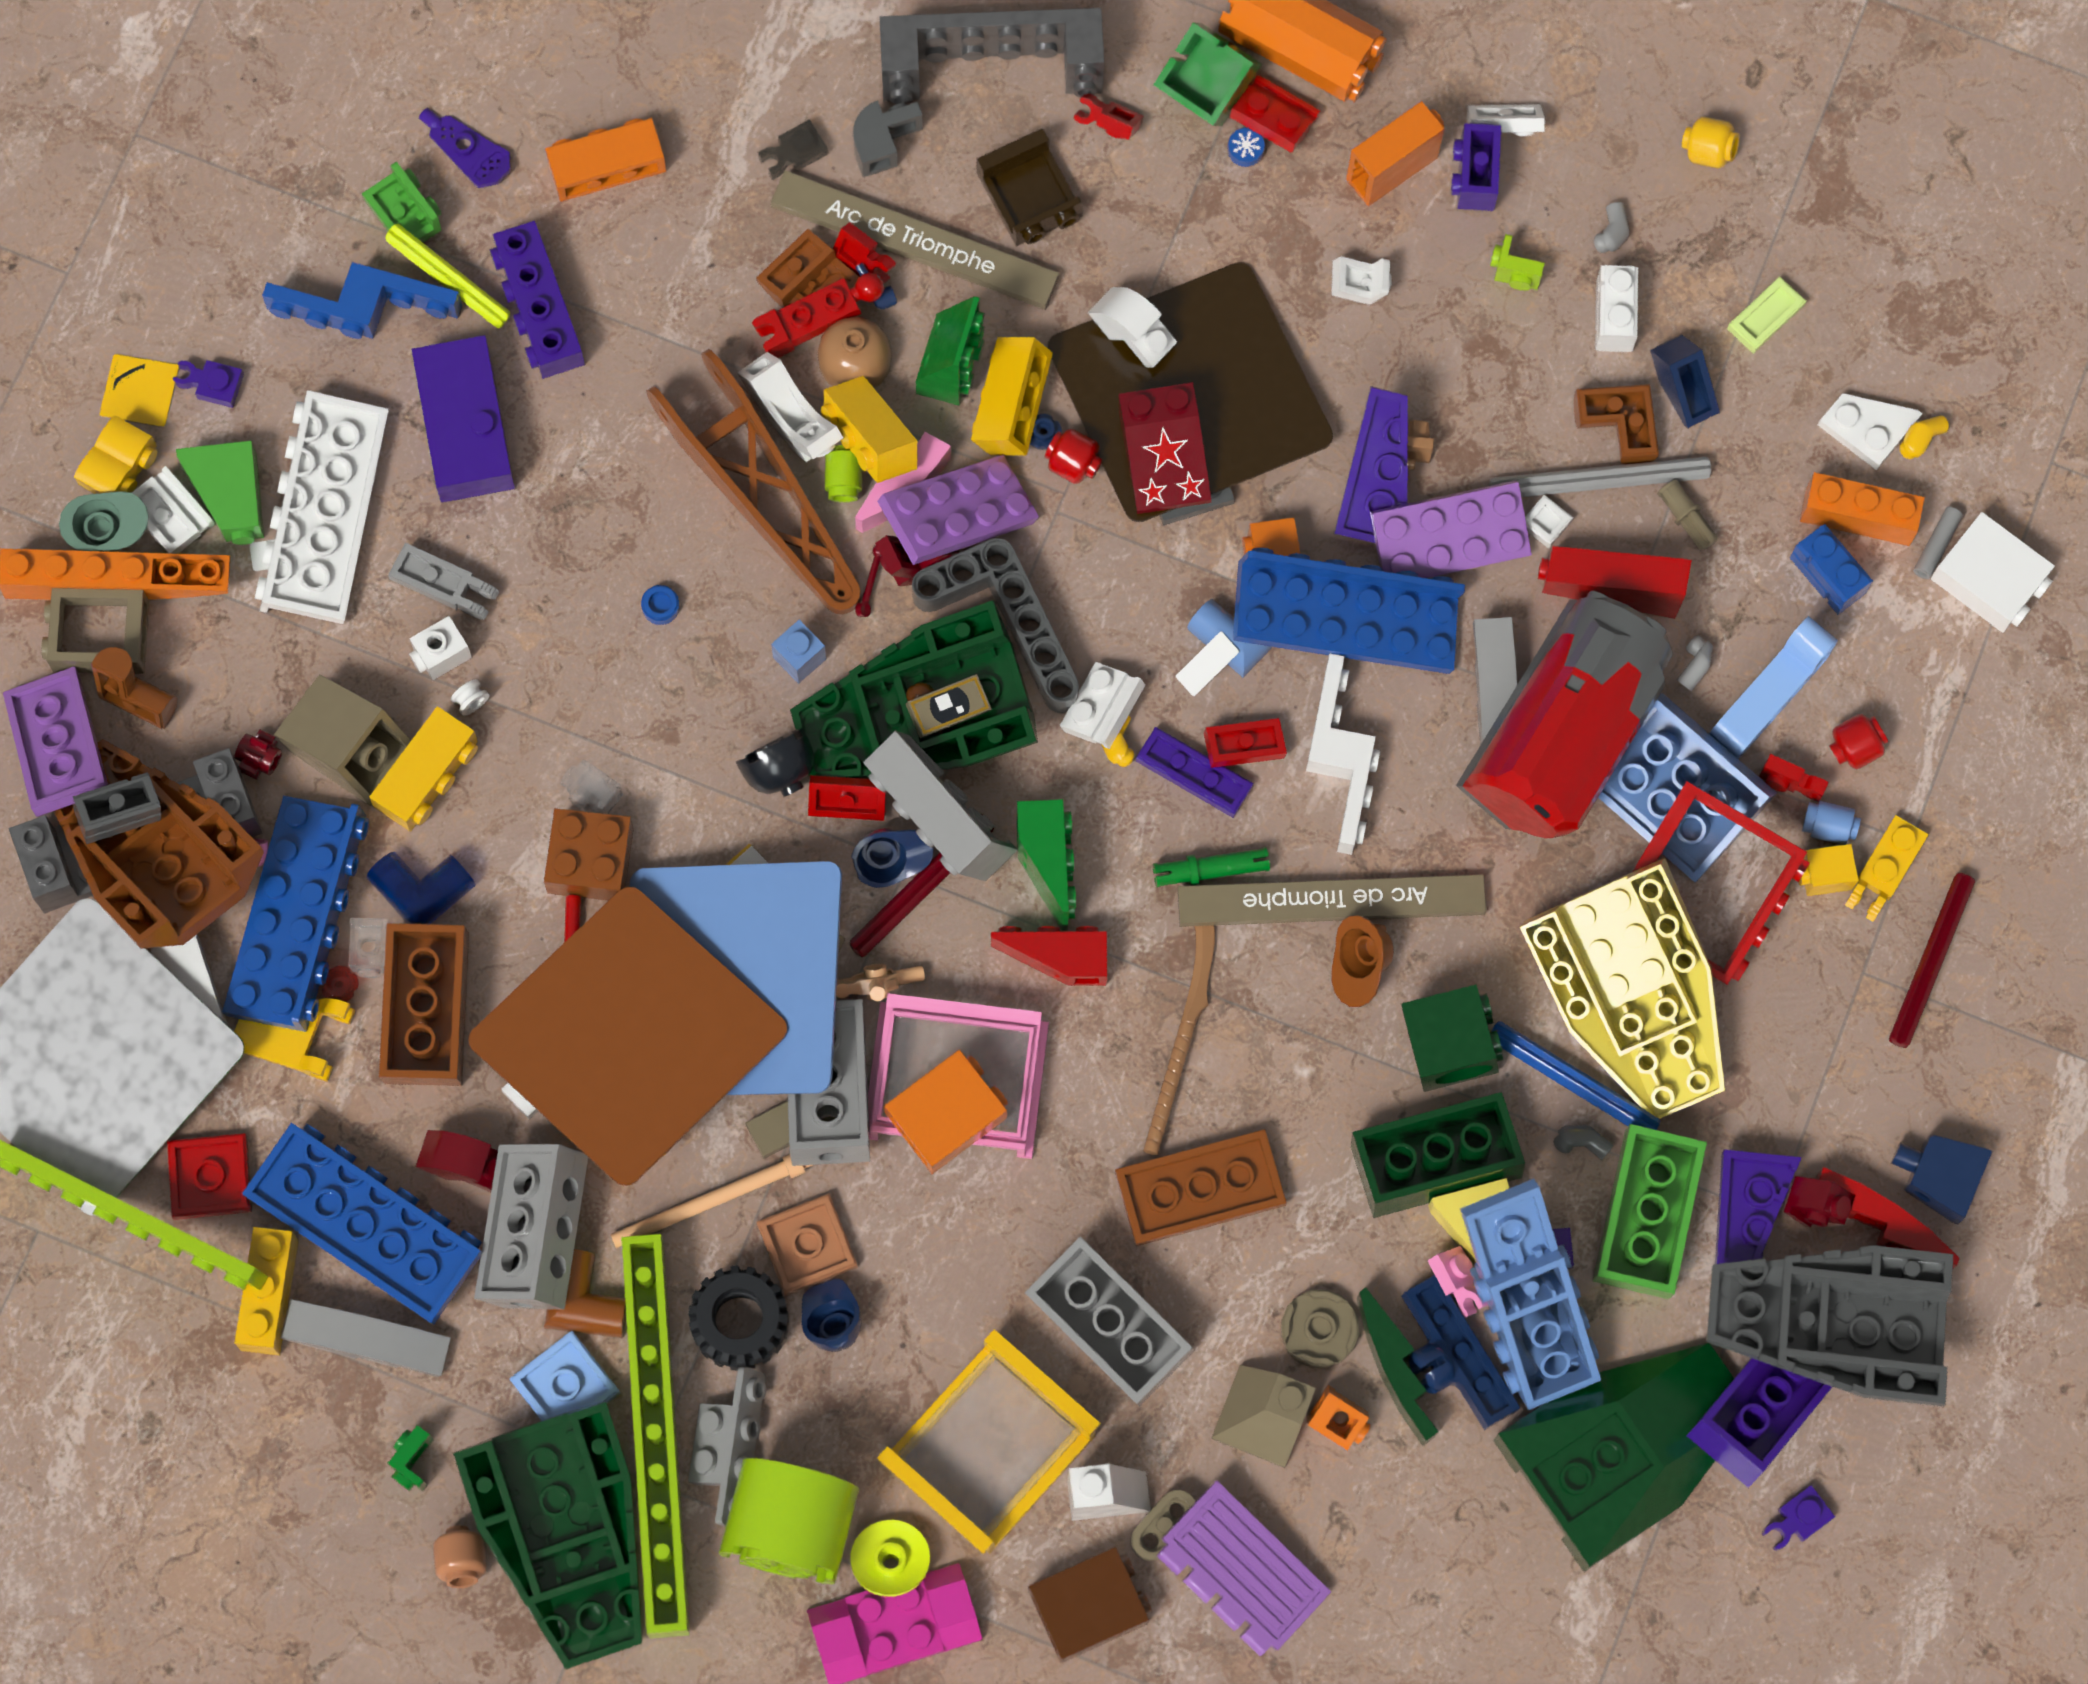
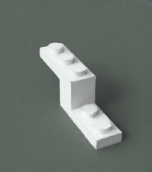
M1330 653L1306 771L1351 780L1337 852L1352 855L1355 843L1361 845L1363 843L1366 822L1359 820L1362 807H1370L1373 786L1366 784L1369 771L1376 773L1380 750L1373 749L1375 736L1331 728H1338L1342 705L1335 703L1337 692H1345L1349 670L1342 669L1345 656Z

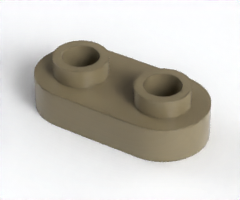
M1173 1490L1162 1496L1132 1532L1131 1547L1134 1553L1143 1560H1158L1157 1554L1166 1545L1161 1538L1179 1520V1518H1173L1170 1515V1506L1174 1503L1179 1504L1183 1508L1184 1514L1193 1505L1195 1499L1189 1493L1182 1490ZM1151 1533L1156 1536L1157 1545L1155 1548H1148L1144 1545L1143 1539L1146 1534Z

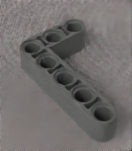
M1000 538L988 540L916 573L912 580V598L916 607L925 612L937 611L990 588L1048 708L1057 713H1065L1075 703L1079 690L1077 677L1014 548L1008 541ZM998 554L1004 556L1007 562L1001 566H994L988 562V559L992 555ZM962 569L968 570L973 574L972 578L967 581H959L953 575ZM927 584L934 585L939 589L933 596H925L919 590ZM1010 587H1017L1022 590L1023 595L1019 598L1011 599L1005 596L1004 591ZM1029 619L1036 621L1039 627L1035 631L1028 632L1021 629L1019 625L1024 620ZM1047 652L1052 654L1055 660L1051 664L1044 665L1035 658L1038 654ZM1064 685L1071 690V694L1060 698L1055 696L1051 690L1055 686Z

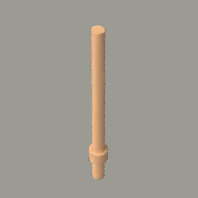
M786 1155L782 1157L783 1161L610 1235L615 1247L619 1248L622 1246L621 1237L650 1235L784 1177L790 1176L792 1179L804 1174L805 1169L813 1165L792 1166L791 1155Z

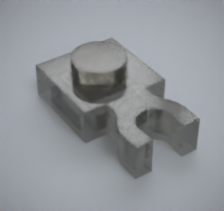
M809 119L778 136L780 146L767 147L759 151L758 158L761 163L769 159L778 161L775 166L768 169L769 176L774 180L781 176L787 166L791 164L796 171H799L829 153L828 147Z

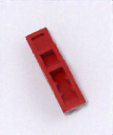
M1823 1167L1817 1174L1816 1179L1833 1181L1854 1196L1851 1211L1847 1218L1881 1230L1876 1245L1953 1254V1269L1958 1265L1960 1257L1933 1231L1896 1203L1862 1183Z

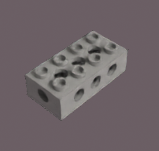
M862 999L836 1001L832 1080L834 1082L822 1093L788 1094L789 1150L792 1166L870 1162L865 1016ZM828 1116L836 1117V1119L829 1122L822 1121L823 1118Z
M560 1144L499 1145L482 1246L483 1253L480 1259L474 1299L510 1309L565 1310L588 1163L587 1155Z

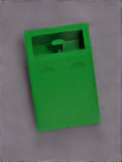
M973 296L936 314L916 378L917 395L958 406L962 394L969 395L974 380V373H972L974 360L980 361L985 340L982 339L985 326H982L985 313L980 311L979 297Z
M1063 799L1017 801L1018 859L1060 929L1068 931V919H1075L1076 909L1075 886H1068V882L1073 881L1074 852L1073 848L1066 849V845L1071 844V811L1064 812Z

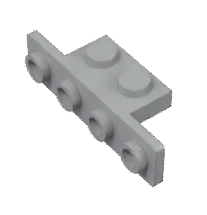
M748 1367L738 1368L733 1405L700 1404L688 1482L696 1485L720 1486L715 1522L725 1527L743 1459L754 1458L756 1441L760 1434L759 1421L762 1401L766 1394V1375Z

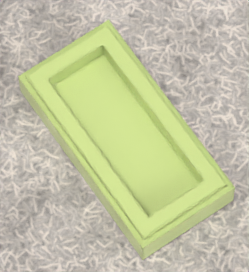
M1778 277L1729 323L1727 330L1754 354L1805 306L1806 300L1781 277Z

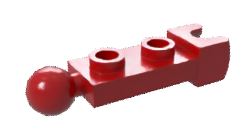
M869 272L862 274L857 279L855 287L849 289L847 282L842 278L777 310V312L773 309L755 318L752 321V325L760 337L774 334L771 339L764 342L763 348L766 352L780 358L794 351V347L824 333L830 325L839 320L862 314L856 302L860 300L867 302L877 301L883 294L884 283L878 275Z

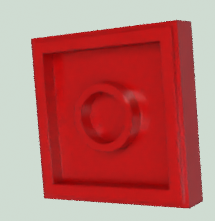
M245 1133L167 1141L171 1216L173 1220L252 1212L251 1200L242 1194L250 1183L248 1142Z

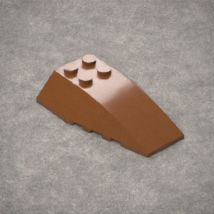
M102 739L97 744L108 785L125 779L131 781L132 777L148 772L161 806V820L86 844L74 812L73 804L55 810V816L89 884L94 899L140 949L184 945L246 896L264 850L218 802L209 797L207 799L196 794L195 790L183 783L181 785L169 779L164 772L155 767L153 769L142 764L141 760Z

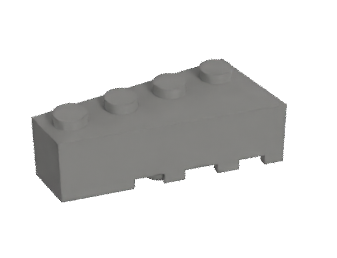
M894 731L863 762L871 771V774L868 776L871 782L882 792L886 790L895 799L892 803L895 810L906 820L911 818L919 827L916 831L919 838L929 847L935 846L943 855L940 858L941 863L953 875L961 874L986 881L1018 850L1009 840L1006 842L998 840L990 832L995 825L985 815L982 816L972 807L967 808L965 805L968 801L966 794L950 780L946 779L943 782L940 779L944 771L909 735Z

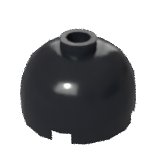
M803 727L792 731L793 734L786 738L782 736L747 754L746 758L736 761L743 777L751 787L765 794L781 791L783 797L804 787L801 780L811 772L814 764V753Z

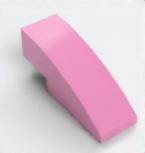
M924 432L917 443V470L880 483L876 482L855 516L856 530L863 533L888 520L877 502L882 494L939 476L951 459V445Z

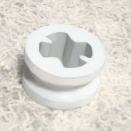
M478 679L465 683L451 697L454 705H460L459 712L464 716L479 709L489 698V693L486 690H480L481 683Z

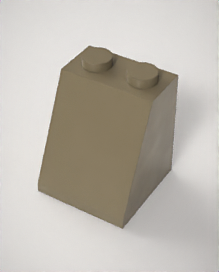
M320 674L274 734L292 754L370 806L372 803L369 796L411 741L382 708Z

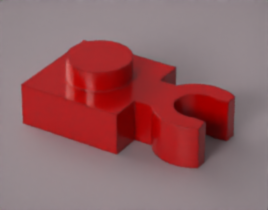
M851 222L841 228L833 250L836 258L856 274L860 275L855 267L863 262L867 270L878 275L885 284L890 279L887 273L896 266V262L890 256L878 254L875 251L878 243Z
M1773 754L1769 755L1759 775L1761 779L1766 780V784L1776 791L1786 792L1788 790L1794 793L1796 790L1816 802H1819L1829 783L1820 777L1804 773L1805 769Z

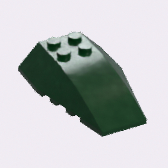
M991 600L919 626L910 632L911 635L899 643H893L881 651L880 655L864 665H858L849 671L850 674L835 684L833 682L790 709L795 729L803 727L813 749L814 764L809 776L845 778L869 776L871 771L863 762L894 731L909 735L942 770L969 767L1038 743L1032 705L1014 647L995 602ZM977 674L991 710L944 729L942 735H929L920 739L906 707L908 688L918 682H924L931 685L936 691Z
M602 1402L569 1411L491 1437L454 1452L453 1455L478 1531L492 1550L503 1571L509 1577L525 1606L531 1612L564 1668L569 1669L642 1644L631 1476L607 1403Z

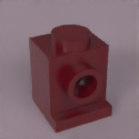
M1795 1176L1784 1213L1803 1226L1810 1228L1812 1224L1820 1227H1827L1828 1223L1845 1225L1851 1211L1854 1196L1833 1181Z

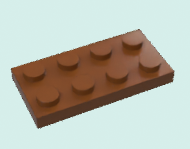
M1265 1129L1115 1169L1116 1179L1136 1246L1284 1207L1287 1204Z

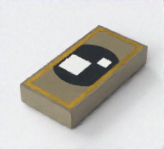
M977 674L906 703L920 739L991 710Z

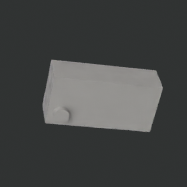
M1081 1237L1025 1292L1139 1407L1195 1351Z

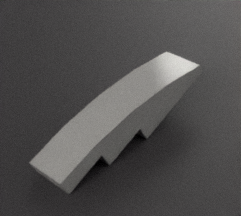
M1512 617L1474 619L1473 621L1476 655L1474 665L1478 697L1476 706L1480 745L1517 686Z
M290 1300L280 1336L284 1340L346 1357L362 1358L394 1368L402 1367L435 1377L442 1375L451 1339L450 1337L297 1300Z

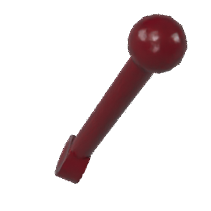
M876 545L872 549L874 559L862 602L857 603L855 607L858 617H868L871 613L869 601L880 565L879 556L881 555Z

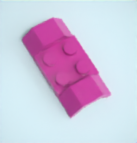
M959 1563L928 1572L915 1589L900 1596L884 1597L867 1590L807 1610L828 1684H844L982 1641L977 1617Z

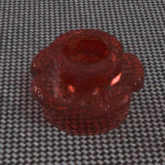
M343 965L330 968L326 983L322 985V994L325 998L348 1002L354 997V991L359 987L357 975L351 973L350 969ZM339 981L343 982L341 988L336 987V983Z

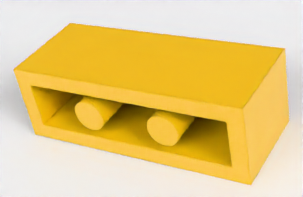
M997 337L994 350L990 356V366L985 385L981 391V401L976 420L972 426L971 441L989 455L1027 456L1053 355L1035 337Z
M864 376L824 389V406L821 407V415L837 426L843 436V439L840 440L843 447L851 450L863 471H868L873 479L880 483L917 470V439Z
M437 706L369 796L373 807L409 832L413 830L416 824L419 826L424 824L433 810L431 806L439 793L445 795L455 781L454 773L462 763L467 765L476 754L478 740L475 731Z
M253 1227L247 1264L257 1268L268 1277L261 1290L247 1285L245 1290H243L234 1344L241 1351L280 1356L283 1341L280 1336L288 1309L299 1242L292 1231Z

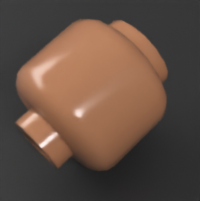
M457 1525L446 1529V1533L434 1541L435 1573L449 1587L466 1588L473 1586L485 1574L487 1568L485 1541L479 1533L470 1531L467 1526Z

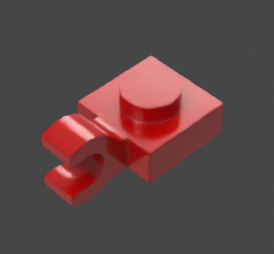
M1085 93L1079 100V102L1090 108V113L1078 110L1073 117L1075 121L1084 125L1097 121L1096 126L1105 129L1109 136L1117 139L1125 138L1127 140L1140 129L1144 118L1143 115L1113 101L1106 104L1090 93Z

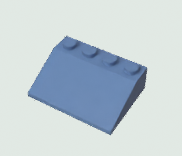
M1661 693L1598 798L1650 843L1686 781L1753 820L1773 799L1777 792L1667 696ZM1694 799L1662 854L1696 883L1741 835L1745 828Z

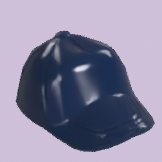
M889 828L873 830L864 835L863 838H860L853 849L851 858L857 872V877L861 882L874 888H882L897 884L927 868L933 857V847H929L919 838L916 833L917 830L894 831Z
M832 1279L808 1289L802 1297L801 1320L802 1329L807 1339L818 1348L828 1352H839L855 1343L860 1333L862 1320L859 1305L846 1282L842 1279Z

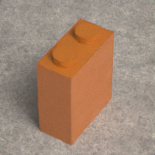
M1421 101L1351 150L1346 180L1368 207L1438 158L1445 129L1441 116L1434 109L1429 110Z
M960 1050L956 1051L884 1105L885 1115L931 1174H934L1007 1119L1005 1106L1008 1105V1101L995 1085L989 1088L981 1078L985 1073L977 1060L972 1055L966 1058Z

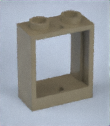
M52 588L51 601L46 600L44 606L45 623H49L48 637H43L41 652L42 658L47 659L46 661L53 672H60L75 666L78 672L93 673L91 663L98 654L94 652H62L65 605L126 606L124 650L129 653L132 659L134 673L145 674L149 600L144 590Z

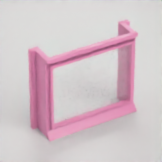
M887 993V1002H880L868 1091L869 1138L871 1140H878L879 1133L902 1136L885 1115L884 1105L956 1051L960 1050L966 1058L972 1055L977 1060L985 1073L981 1076L989 1088L995 1085L1008 1101V1105L1005 1106L1007 1119L972 1145L1017 1150V1157L1032 1159L1049 1022L1041 1021L1042 1012Z

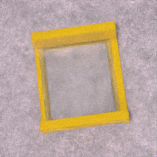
M994 1329L985 1338L984 1348L899 1442L892 1449L887 1446L877 1457V1460L982 1554L987 1551L990 1555L1095 1438V1430L1100 1426V1422Z

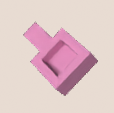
M1462 1246L1437 1254L1428 1260L1445 1295L1454 1294L1458 1308L1465 1318L1477 1313L1473 1300L1478 1309L1488 1306L1487 1302L1482 1303L1476 1291L1474 1279L1469 1270L1473 1266Z

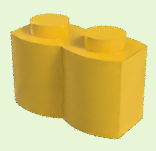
M114 415L101 431L95 445L80 463L74 478L78 485L94 494L119 491L132 493L137 487V481L135 480L137 475L143 468L147 470L154 463L157 457V443L153 436Z

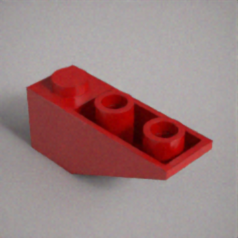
M1004 926L999 928V932H991V947L1068 986H1106L1107 931H1099V928L1095 926H1080L1074 932H1060L1059 927L1042 926L1037 928V932H1022L1020 927Z

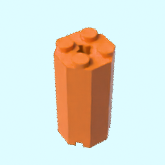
M1228 0L1231 3V13L1223 11L1219 19V33L1344 102L1348 99L1353 102L1357 101L1365 87L1363 79L1367 72L1374 73L1382 61L1384 54L1381 51L1387 38L1383 37V31L1327 0Z

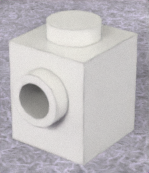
M450 616L409 638L414 650L409 653L411 660L420 673L426 670L432 680L472 658L468 645Z

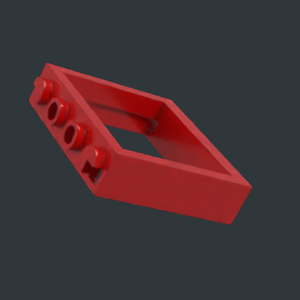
M1686 781L1632 872L1658 861L1694 799L1791 856L1725 967L1723 968L1708 959L1712 976L1728 985L1731 978L1739 982L1750 961L1744 959L1751 945L1756 948L1760 947L1770 928L1764 926L1771 912L1776 915L1780 914L1790 895L1784 892L1791 879L1796 882L1800 881L1810 862L1804 859L1807 851Z

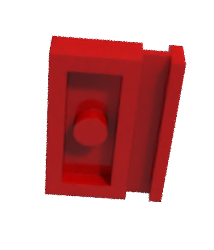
M1257 75L1252 85H1249L1232 107L1229 117L1293 153L1310 130L1312 124L1317 121L1320 110Z

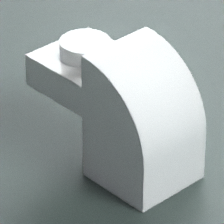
M1111 287L1088 312L1110 340H1124L1147 368H1153L1177 343L1158 319L1162 314L1146 298L1129 288Z

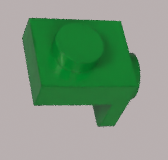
M418 1425L412 1432L407 1429L398 1438L393 1447L396 1453L389 1460L388 1465L395 1471L391 1478L408 1491L416 1486L423 1492L427 1484L410 1470L434 1439Z

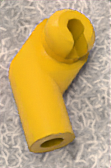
M1940 415L1912 424L1905 435L1904 441L1900 444L1899 450L1901 455L1906 459L1922 456L1933 436L1944 434L1948 431L1949 423L1947 419Z
M1130 716L1127 717L1111 748L1108 749L1102 745L1108 760L1113 764L1117 763L1120 767L1129 766L1134 759V751L1128 748L1127 742L1123 737L1131 720Z

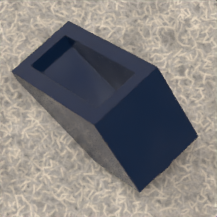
M1680 335L1650 350L1659 383L1685 427L1690 428L1720 413L1701 348L1684 335Z

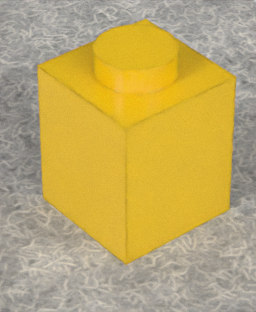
M1852 844L1806 850L1807 854L1804 859L1810 862L1798 883L1800 886L1805 885L1807 896L1850 891L1859 881Z

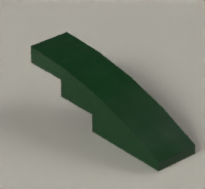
M1365 1287L1359 1292L1357 1302L1367 1342L1379 1374L1399 1413L1421 1445L1424 1446L1435 1438L1439 1431L1416 1403L1424 1396L1427 1390L1404 1362L1415 1349Z

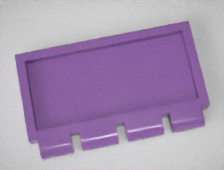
M1214 1481L1161 1538L1166 1545L1157 1554V1557L1176 1575L1181 1573L1188 1565L1192 1570L1182 1581L1204 1603H1207L1217 1593L1220 1599L1211 1609L1233 1631L1237 1630L1246 1621L1249 1626L1243 1631L1240 1638L1259 1656H1262L1270 1646L1274 1650H1279L1331 1593L1305 1565L1218 1481Z

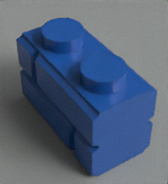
M1826 524L1800 541L1790 556L1792 562L1819 594L1829 600L1828 604L1837 615L1863 597L1873 583L1870 576Z

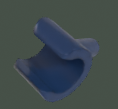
M863 262L855 267L860 276L869 273ZM891 286L884 287L882 296L877 301H873L878 309L883 310L897 303Z

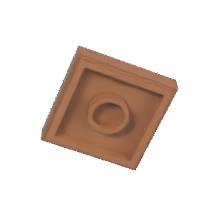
M830 1194L756 1222L785 1296L858 1268Z

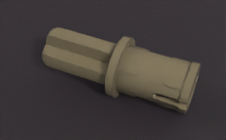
M1677 479L1669 482L1659 490V497L1662 498L1676 517V525L1683 526L1699 549L1705 550L1717 541V535L1699 512L1701 510L1700 505H1695Z

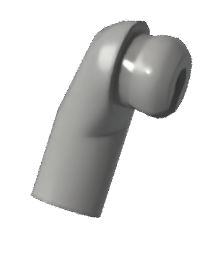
M1615 202L1606 206L1609 225L1604 229L1603 233H1599L1594 237L1595 248L1600 253L1618 250L1629 236L1624 203Z
M1698 635L1694 636L1686 646L1687 652L1692 654L1694 658L1677 679L1678 682L1690 691L1695 688L1709 670L1713 653L1711 642L1709 640L1707 642Z

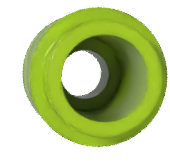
M843 445L835 446L833 451L825 455V491L828 492L829 500L847 503L858 500V493L862 491L863 470L859 466L855 455L850 449H845Z

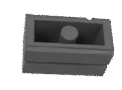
M148 772L132 777L131 781L125 779L73 796L74 812L86 844L161 820V806Z

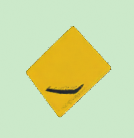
M114 354L99 415L108 418L116 415L125 421L164 427L175 386L173 377H177L179 366L172 363Z

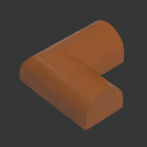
M1650 384L1576 389L1574 394V417L1578 429L1616 426L1620 460L1625 465L1652 462L1658 458L1659 450Z
M108 647L101 650L91 663L98 697L160 729H165L175 712L178 698L136 677L132 659L125 650L118 647Z
M574 1249L565 1310L547 1309L544 1328L569 1332L572 1330L577 1333L623 1338L626 1319L625 1298L590 1293L595 1255L593 1253Z

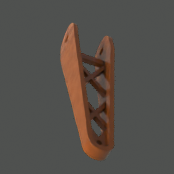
M710 349L701 353L703 362L712 378L736 410L696 437L656 387L652 386L646 390L647 397L657 415L681 448L825 607L835 614H847L853 611L860 599L858 582L745 392L720 358ZM743 424L748 428L749 468L712 455L707 451L709 447ZM756 442L779 479L756 470ZM722 468L749 477L750 500ZM757 481L782 489L790 494L801 512L802 539L773 529L761 515L757 505ZM809 526L823 547L809 542ZM787 544L802 549V562ZM810 552L832 560L834 564V583L812 575L810 572ZM843 591L845 595L841 597L838 595V592Z

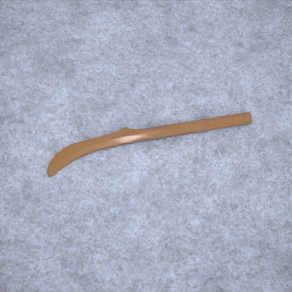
M1194 926L1196 950L1193 975L1171 1058L1143 1149L1145 1153L1150 1155H1158L1160 1144L1162 1143L1195 1029L1194 1026L1201 1012L1208 1006L1207 986L1215 944L1214 926Z

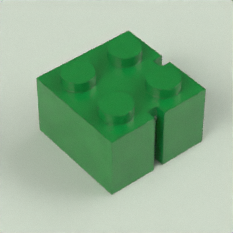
M1193 22L1175 50L1181 55H1189L1185 61L1179 57H1170L1153 85L1212 126H1223L1231 113L1232 107L1245 92L1262 64L1238 47L1228 45V40L1203 23Z

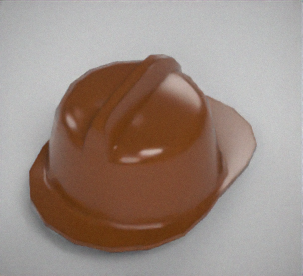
M1352 915L1344 919L1338 927L1331 982L1337 997L1349 1007H1362L1370 1003L1377 993L1382 972L1393 961L1394 946L1390 935L1386 932L1385 925L1373 924L1363 916Z

